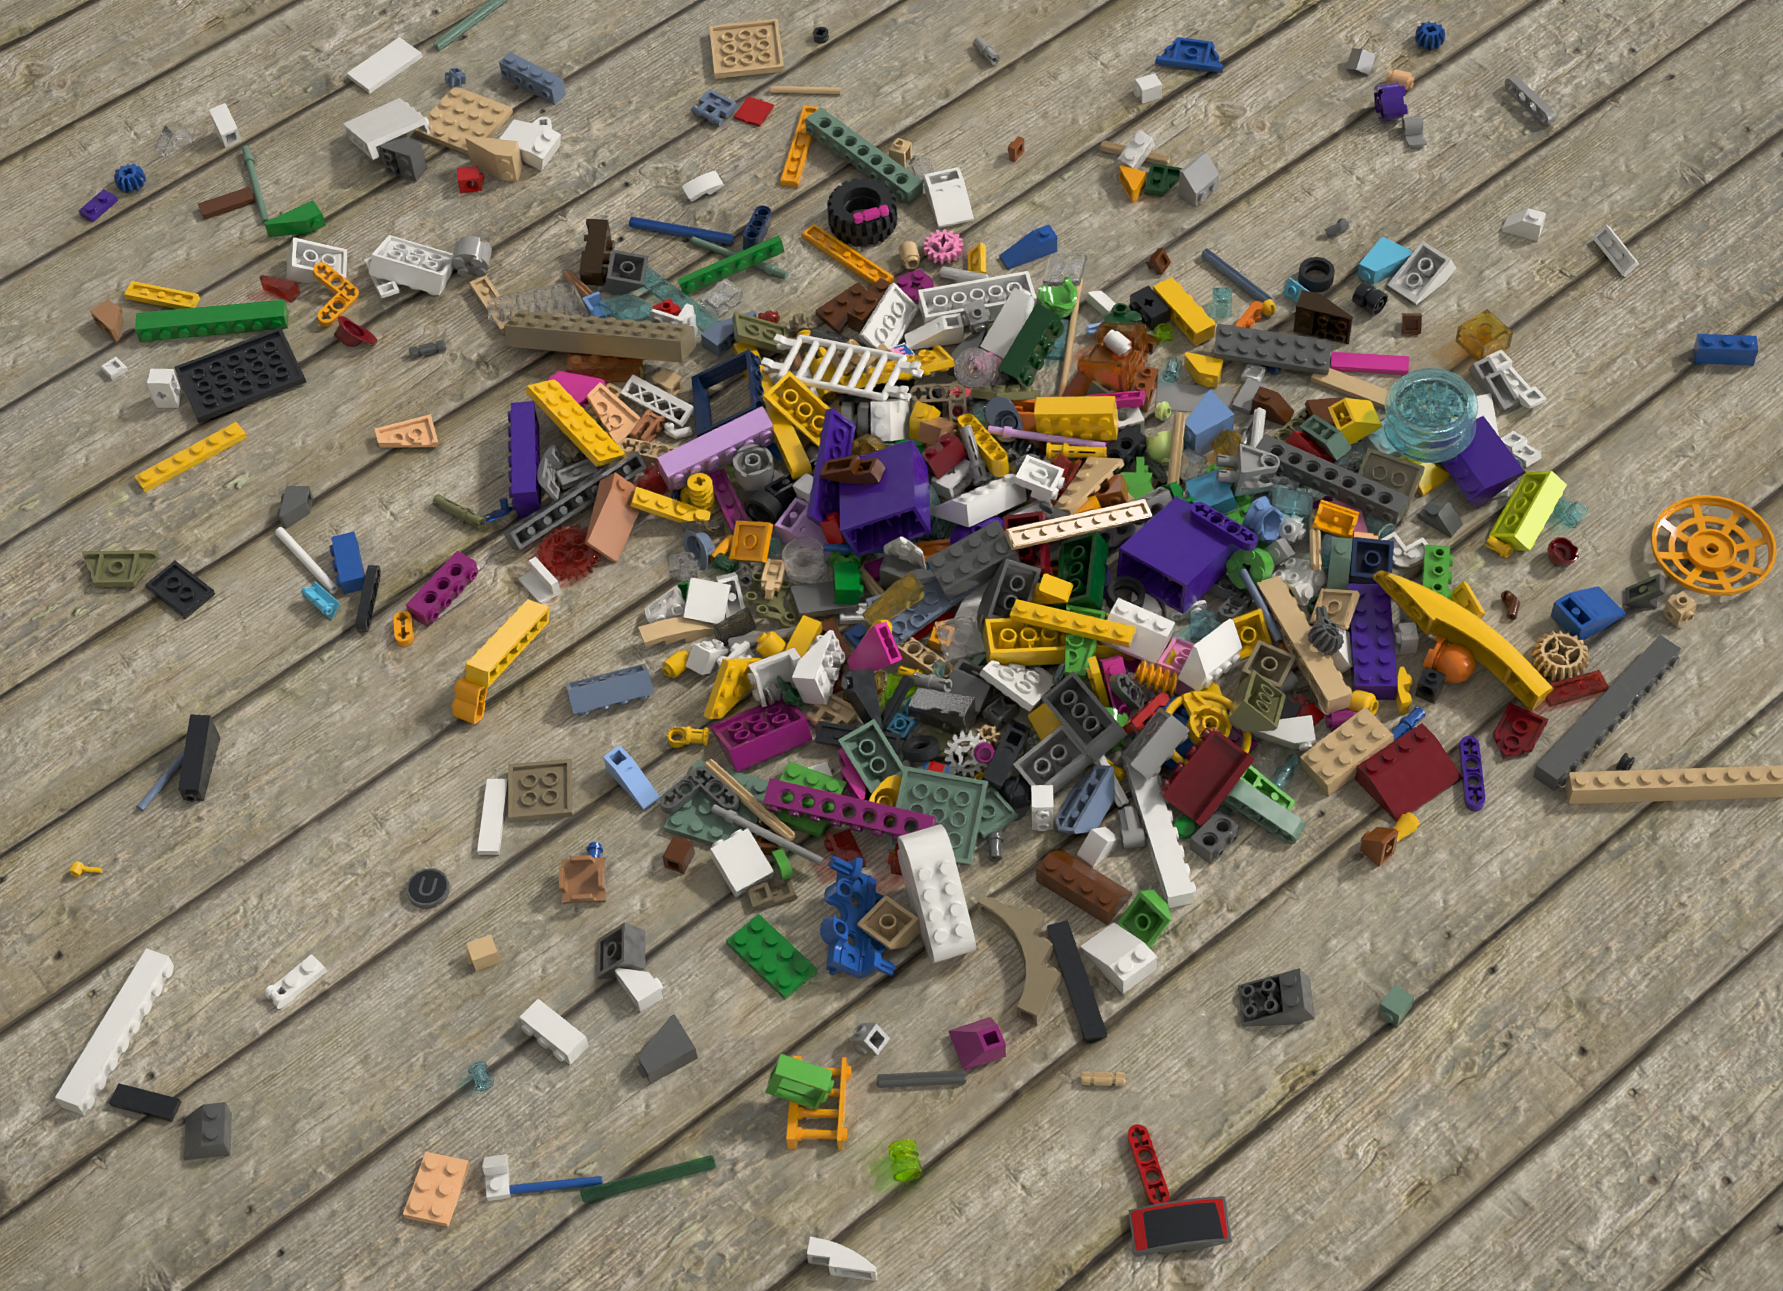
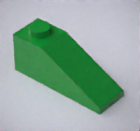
M313 200L264 222L269 237L306 234L326 226L323 214Z

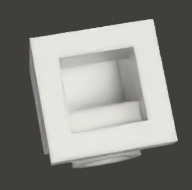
M1415 622L1398 624L1397 632H1394L1396 655L1416 653L1419 637Z

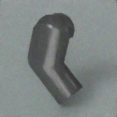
M1340 218L1336 224L1324 229L1327 237L1329 238L1337 233L1346 231L1349 227V222L1345 218Z

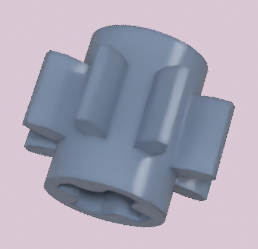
M450 68L449 73L445 72V84H449V88L456 86L461 88L462 84H466L465 73H462L460 68Z

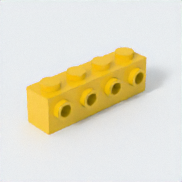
M1170 277L1153 286V291L1170 308V319L1195 346L1214 337L1216 327L1214 320L1205 314L1203 308L1194 302L1192 296L1183 290L1180 283Z

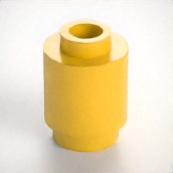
M684 649L676 651L662 662L663 673L667 677L672 678L679 676L688 669L686 663L690 654Z

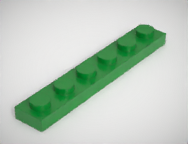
M778 235L677 279L683 296L784 253L782 240Z

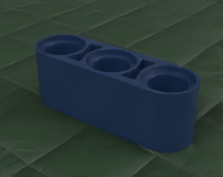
M762 205L754 210L744 230V250L762 243L770 227L771 209Z

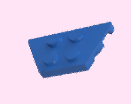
M1177 37L1171 45L1165 48L1161 56L1158 55L1156 57L1155 64L1218 73L1223 72V65L1220 64L1219 55L1215 51L1212 41Z

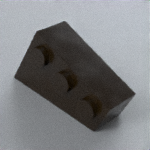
M586 219L588 235H584V241L587 242L585 251H582L580 279L585 285L603 286L605 278H607L611 251L615 249V241L611 238L608 220Z

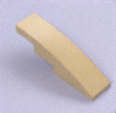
M683 616L638 627L645 647L662 641L665 642V645L682 639H684L685 643L724 630L722 625L683 618Z

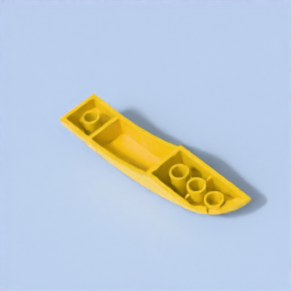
M1378 571L1372 576L1426 636L1431 634L1437 637L1441 634L1448 637L1447 643L1464 644L1472 650L1476 661L1501 680L1529 711H1534L1544 703L1546 696L1554 690L1514 646L1470 611L1441 594L1401 576L1386 571Z

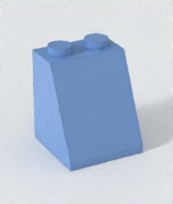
M1212 390L1205 394L1185 421L1184 452L1194 460L1232 440L1234 413Z

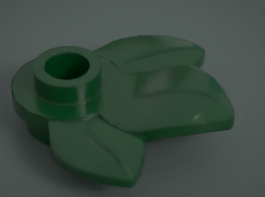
M1123 303L1115 304L1111 309V313L1104 318L1106 327L1116 326L1117 330L1124 333L1132 330L1133 323L1142 321L1141 315L1138 312L1129 310L1128 306Z
M778 675L776 680L782 690L784 702L789 706L799 705L804 707L806 703L803 702L798 691L792 687L791 682H784Z

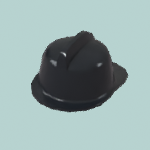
M1019 774L1018 776L1006 779L1001 790H999V794L1018 814V818L1014 821L1025 816L1031 803V786Z

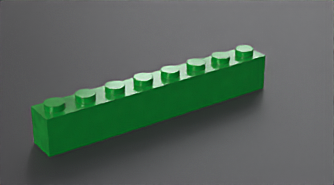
M285 299L142 312L136 313L135 331L139 342L274 330L279 327L287 329L289 311Z

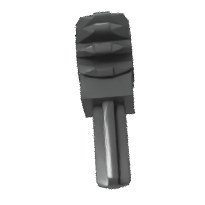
M1317 607L1315 609L1317 622L1309 630L1308 640L1318 651L1323 652L1324 655L1332 656L1342 647L1344 643L1343 635L1339 633L1337 623L1328 619L1326 607Z

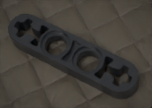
M379 565L367 566L356 616L357 631L368 632L370 629L381 577Z

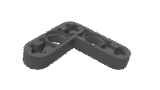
M1224 577L1219 579L1208 590L1226 599L1219 607L1216 616L1218 622L1222 624L1228 619L1241 616L1251 606L1253 601L1248 589H1239L1232 581Z
M1119 673L1110 677L1109 685L1111 690L1132 710L1129 717L1130 720L1151 699L1126 674ZM1142 729L1136 733L1134 731L1128 733L1125 740H1123L1125 748L1130 745Z
M701 766L692 770L660 797L659 801L662 811L672 814L700 792L714 804L735 812L739 808V800L736 793L709 769ZM699 775H700L701 777L705 776V780H706L707 784L705 783V781H704L702 778H699V779H698L697 776H699ZM687 786L691 788L689 793L683 794L680 792L682 787ZM718 786L721 788V791L714 794L710 792V789ZM725 799H726L727 801H729V802H732V801H733V804H732V805H731L730 803L726 804ZM667 801H669V802H672V801H673V804L671 805V804L668 803V804L666 805V802H667Z

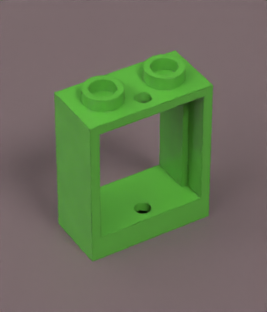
M780 1054L771 1071L765 1093L817 1110L821 1102H826L828 1093L830 1094L832 1091L834 1080H831L833 1071Z

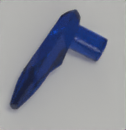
M507 498L499 499L501 509L493 510L491 513L483 516L486 519L484 522L503 517L513 510L512 507L508 506Z

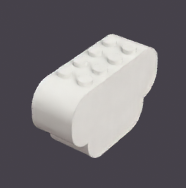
M939 824L899 836L898 859L912 914L919 918L922 940L932 963L976 951L975 937L953 849L945 828Z

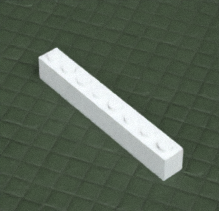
M1123 760V768L1126 770V778L1165 902L1169 908L1193 903V896L1196 894V887L1194 881L1190 882L1189 879L1190 868L1188 863H1184L1183 860L1185 854L1183 846L1179 845L1177 841L1179 839L1178 830L1171 823L1173 822L1171 809H1167V800L1159 794L1161 791L1159 788L1162 784L1161 777L1157 774L1148 780Z
M147 948L145 949L55 1098L62 1108L85 1116L88 1109L92 1108L97 1094L104 1088L106 1079L111 1071L116 1068L121 1054L127 1050L129 1041L134 1033H137L144 1016L150 1012L152 1003L156 996L160 995L165 981L171 977L174 965L169 956Z

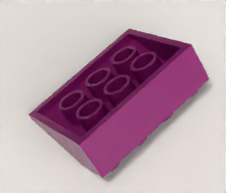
M781 696V700L778 702L775 700L772 705L766 702L767 706L762 707V705L756 706L710 726L725 756L736 772L746 770L751 765L765 762L772 756L783 754L791 748L802 746L812 740L807 719L796 706L787 705Z

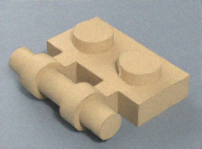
M832 694L828 699L827 705L814 704V709L818 712L814 714L809 711L806 719L811 721V724L815 727H818L819 721L828 722L823 719L825 716L833 719L831 723L850 726L858 714L850 703Z

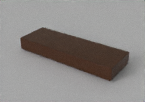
M246 187L198 203V206L205 220L256 202L250 187Z

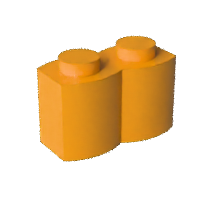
M465 675L457 680L454 685L456 698L453 700L451 708L453 709L454 717L476 724L483 718L488 688L467 681Z

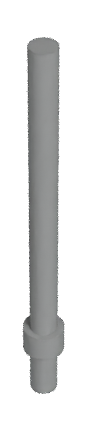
M716 804L711 809V812L723 817L724 821L732 825L735 823L745 829L748 828L749 831L819 866H822L825 858L738 816V813L731 809L726 810Z

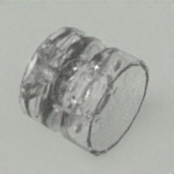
M975 347L966 349L960 353L955 361L954 371L957 380L970 389H979L983 385L991 387L997 385L1002 376L998 370L1000 365L998 358L983 349Z
M798 537L791 540L784 547L782 559L787 579L790 581L791 586L821 583L827 580L829 575L828 565L820 541L812 537Z

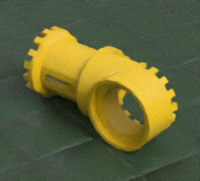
M675 726L668 730V743L673 748H680L684 745H690V743L703 744V746L708 745L709 728L692 729L691 726H678L677 728ZM675 734H680L682 739L674 741L671 737Z

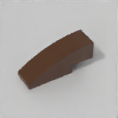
M858 455L825 460L819 476L823 479L842 483L874 484L880 483L885 466L877 457L861 460Z

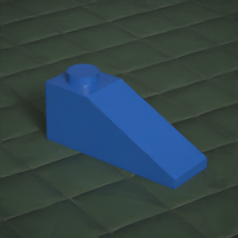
M1049 224L1037 228L1000 254L999 258L1006 269L1009 270L1057 252V235Z

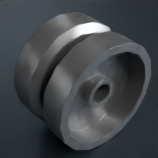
M842 402L841 415L856 425L853 442L856 433L859 445H869L871 436L870 402H860L857 406V414H855L853 402Z

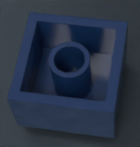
M1353 537L1348 583L1378 584L1372 578L1376 572L1386 571L1392 573L1394 541Z

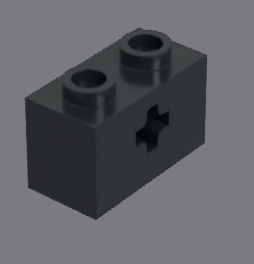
M1149 285L1130 295L1129 309L1138 312L1141 315L1142 324L1146 325L1151 331L1170 321V308Z

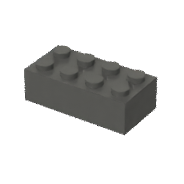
M998 520L926 559L948 601L993 577L1004 558L1020 562L1016 550H1011L1004 530Z
M1074 671L1041 698L1095 762L1128 735Z

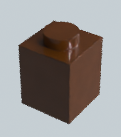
M673 836L662 856L665 868L684 874L695 855L693 842L684 837Z

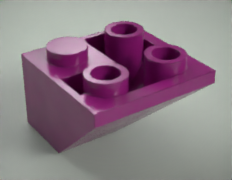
M991 1017L948 1031L963 1070L1006 1057V1043L999 1026Z

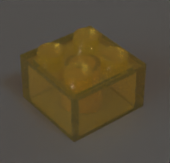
M1486 309L1458 326L1456 342L1476 361H1479L1501 349L1505 351L1510 348L1513 331Z

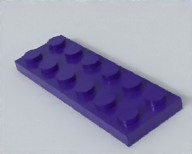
M833 408L826 409L806 516L821 528L820 523L827 518L828 514L832 512L840 514L839 482L823 479L819 474L825 460L851 455L856 425Z

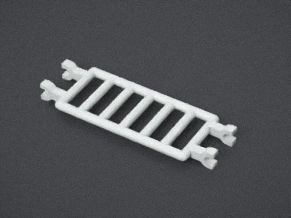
M776 334L773 340L778 343L777 349H789V354L784 363L774 362L768 358H763L761 365L765 366V373H778L777 379L780 380L788 372L802 343L812 344L795 376L805 386L878 401H886L888 396H892L909 402L911 394L907 393L909 387H897L894 385L901 372L910 373L921 378L924 372L923 369H919L921 366L920 362H906L907 356L903 354L806 335H798L796 340ZM819 346L828 347L813 379L804 378ZM836 350L846 351L830 383L820 381ZM853 353L863 354L848 385H838ZM870 357H879L880 359L865 389L855 388ZM888 359L897 361L882 393L873 392L872 390Z

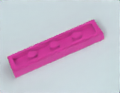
M1331 352V369L1346 372L1408 375L1409 356Z

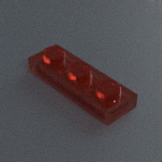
M1600 670L1551 683L1550 685L1554 690L1546 696L1545 700L1549 707L1607 691L1608 684Z

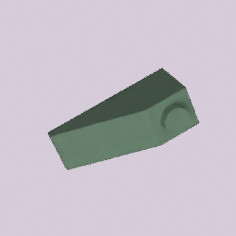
M1315 414L1299 426L1323 451L1335 460L1344 457L1352 449L1340 430Z
M1332 537L1326 589H1348L1353 539Z

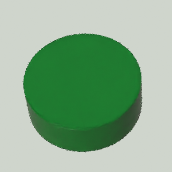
M1181 817L1176 820L1174 827L1178 830L1179 838L1189 839L1195 834L1196 824L1193 819Z

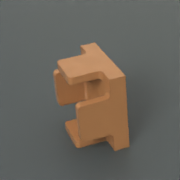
M591 855L570 856V859L561 860L559 889L562 891L563 904L606 901L604 857L593 858Z

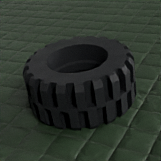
M855 178L850 182L845 181L842 183V186L838 185L827 201L830 230L837 239H842V242L846 244L851 243L852 246L857 247L858 245H863V247H867L869 244L876 245L878 241L887 239V235L890 236L897 226L896 197L886 184L878 183L876 179L868 180V178H862L857 180ZM887 205L889 215L884 217L880 215V218L866 222L863 220L862 223L855 224L851 212L874 207L878 209L879 206Z

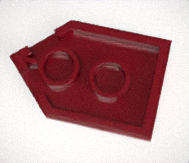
M1509 703L1492 734L1503 759L1532 752L1549 719Z

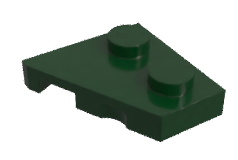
M1151 163L1144 194L1163 197L1179 181L1180 170L1183 168Z

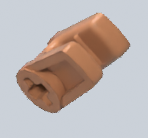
M648 409L633 428L630 436L632 439L652 442L664 429L667 419L664 416L654 414L652 410Z

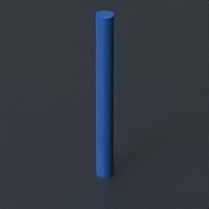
M602 1176L515 1184L510 1185L509 1188L510 1194L599 1186L603 1185Z

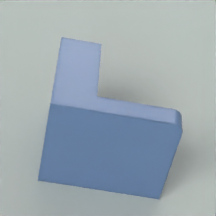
M599 292L582 298L584 313L587 317L609 318V313L602 304Z

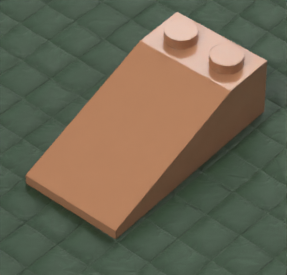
M617 473L611 474L599 483L585 541L586 545L614 563L618 562L640 512V509L630 506L636 486Z

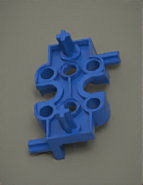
M832 856L831 861L828 862V866L837 871L836 882L825 889L824 900L839 910L841 919L836 918V916L826 917L821 923V938L829 945L826 969L829 970V974L832 976L843 971L859 979L876 970L892 976L896 966L894 963L881 958V953L885 951L886 946L857 927V923L884 897L876 892L877 879L861 872L863 859L859 857L846 862ZM852 898L856 900L857 907L852 904ZM848 936L853 940V946L848 943Z

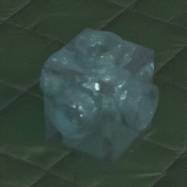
M1214 610L1190 611V640H1202L1220 626L1218 620L1215 619Z

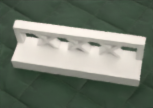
M635 375L631 376L620 392L624 397L652 410L660 416L666 417V419L681 427L684 426L688 418L695 420L694 407ZM632 386L639 390V393L632 395L628 392ZM648 395L654 398V401L646 403L643 396ZM663 403L669 406L670 409L661 411L658 404ZM675 411L684 414L680 420L674 417Z

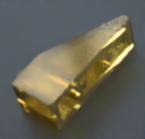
M910 572L891 585L862 613V616L870 626L877 620L886 619L889 621L923 599L924 586Z

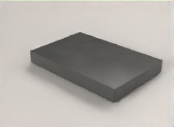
M833 581L790 586V593L799 619L803 615L817 617L859 611L858 604H834Z

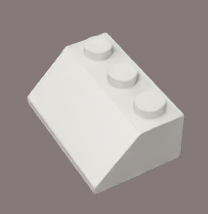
M1118 598L1107 620L1135 627V634L1131 645L1128 648L1103 641L1099 642L1142 661L1146 660L1147 663H1153L1156 666L1171 638L1175 622Z

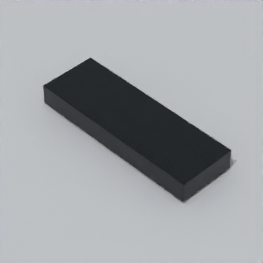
M118 1083L109 1104L112 1107L173 1122L181 1105V1100Z

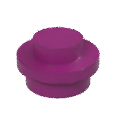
M987 742L977 744L973 750L974 758L979 763L990 762L995 754L993 746Z

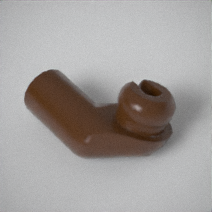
M1505 590L1501 593V598L1508 608L1507 618L1515 620L1518 615L1520 601L1511 591Z

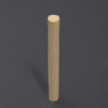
M771 86L770 92L841 94V87Z

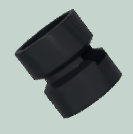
M1367 281L1362 282L1352 296V302L1362 308L1364 307L1367 312L1374 316L1383 310L1388 301L1386 293L1379 289L1376 290L1375 286Z

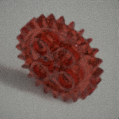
M570 524L569 528L566 529L562 525V530L559 531L557 528H554L555 533L548 532L549 538L543 537V543H539L540 549L537 550L538 560L554 577L559 575L561 581L564 577H567V580L570 581L573 576L578 580V575L580 574L586 577L585 572L592 573V567L597 568V562L601 561L600 555L602 554L585 544L588 527L581 530L580 525L573 528V525Z

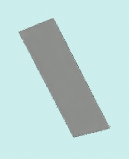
M1158 382L1156 405L1165 401L1169 403L1173 411L1193 412L1205 394L1212 390L1232 411L1234 388L1220 386L1212 388L1202 385Z

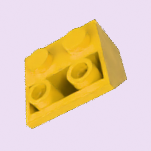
M1344 398L1328 407L1336 428L1342 432L1350 445L1383 427L1370 400Z

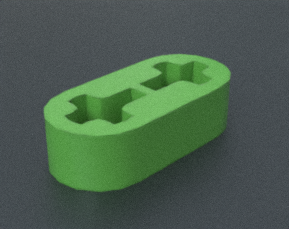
M783 849L772 851L775 866L782 880L794 877L790 862Z

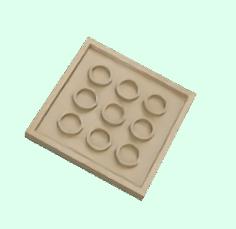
M778 19L709 26L715 79L784 71Z
M456 86L452 87L427 115L426 118L430 123V127H428L430 134H427L419 127L415 129V134L469 155L465 137L492 138L510 117L513 110L510 106Z

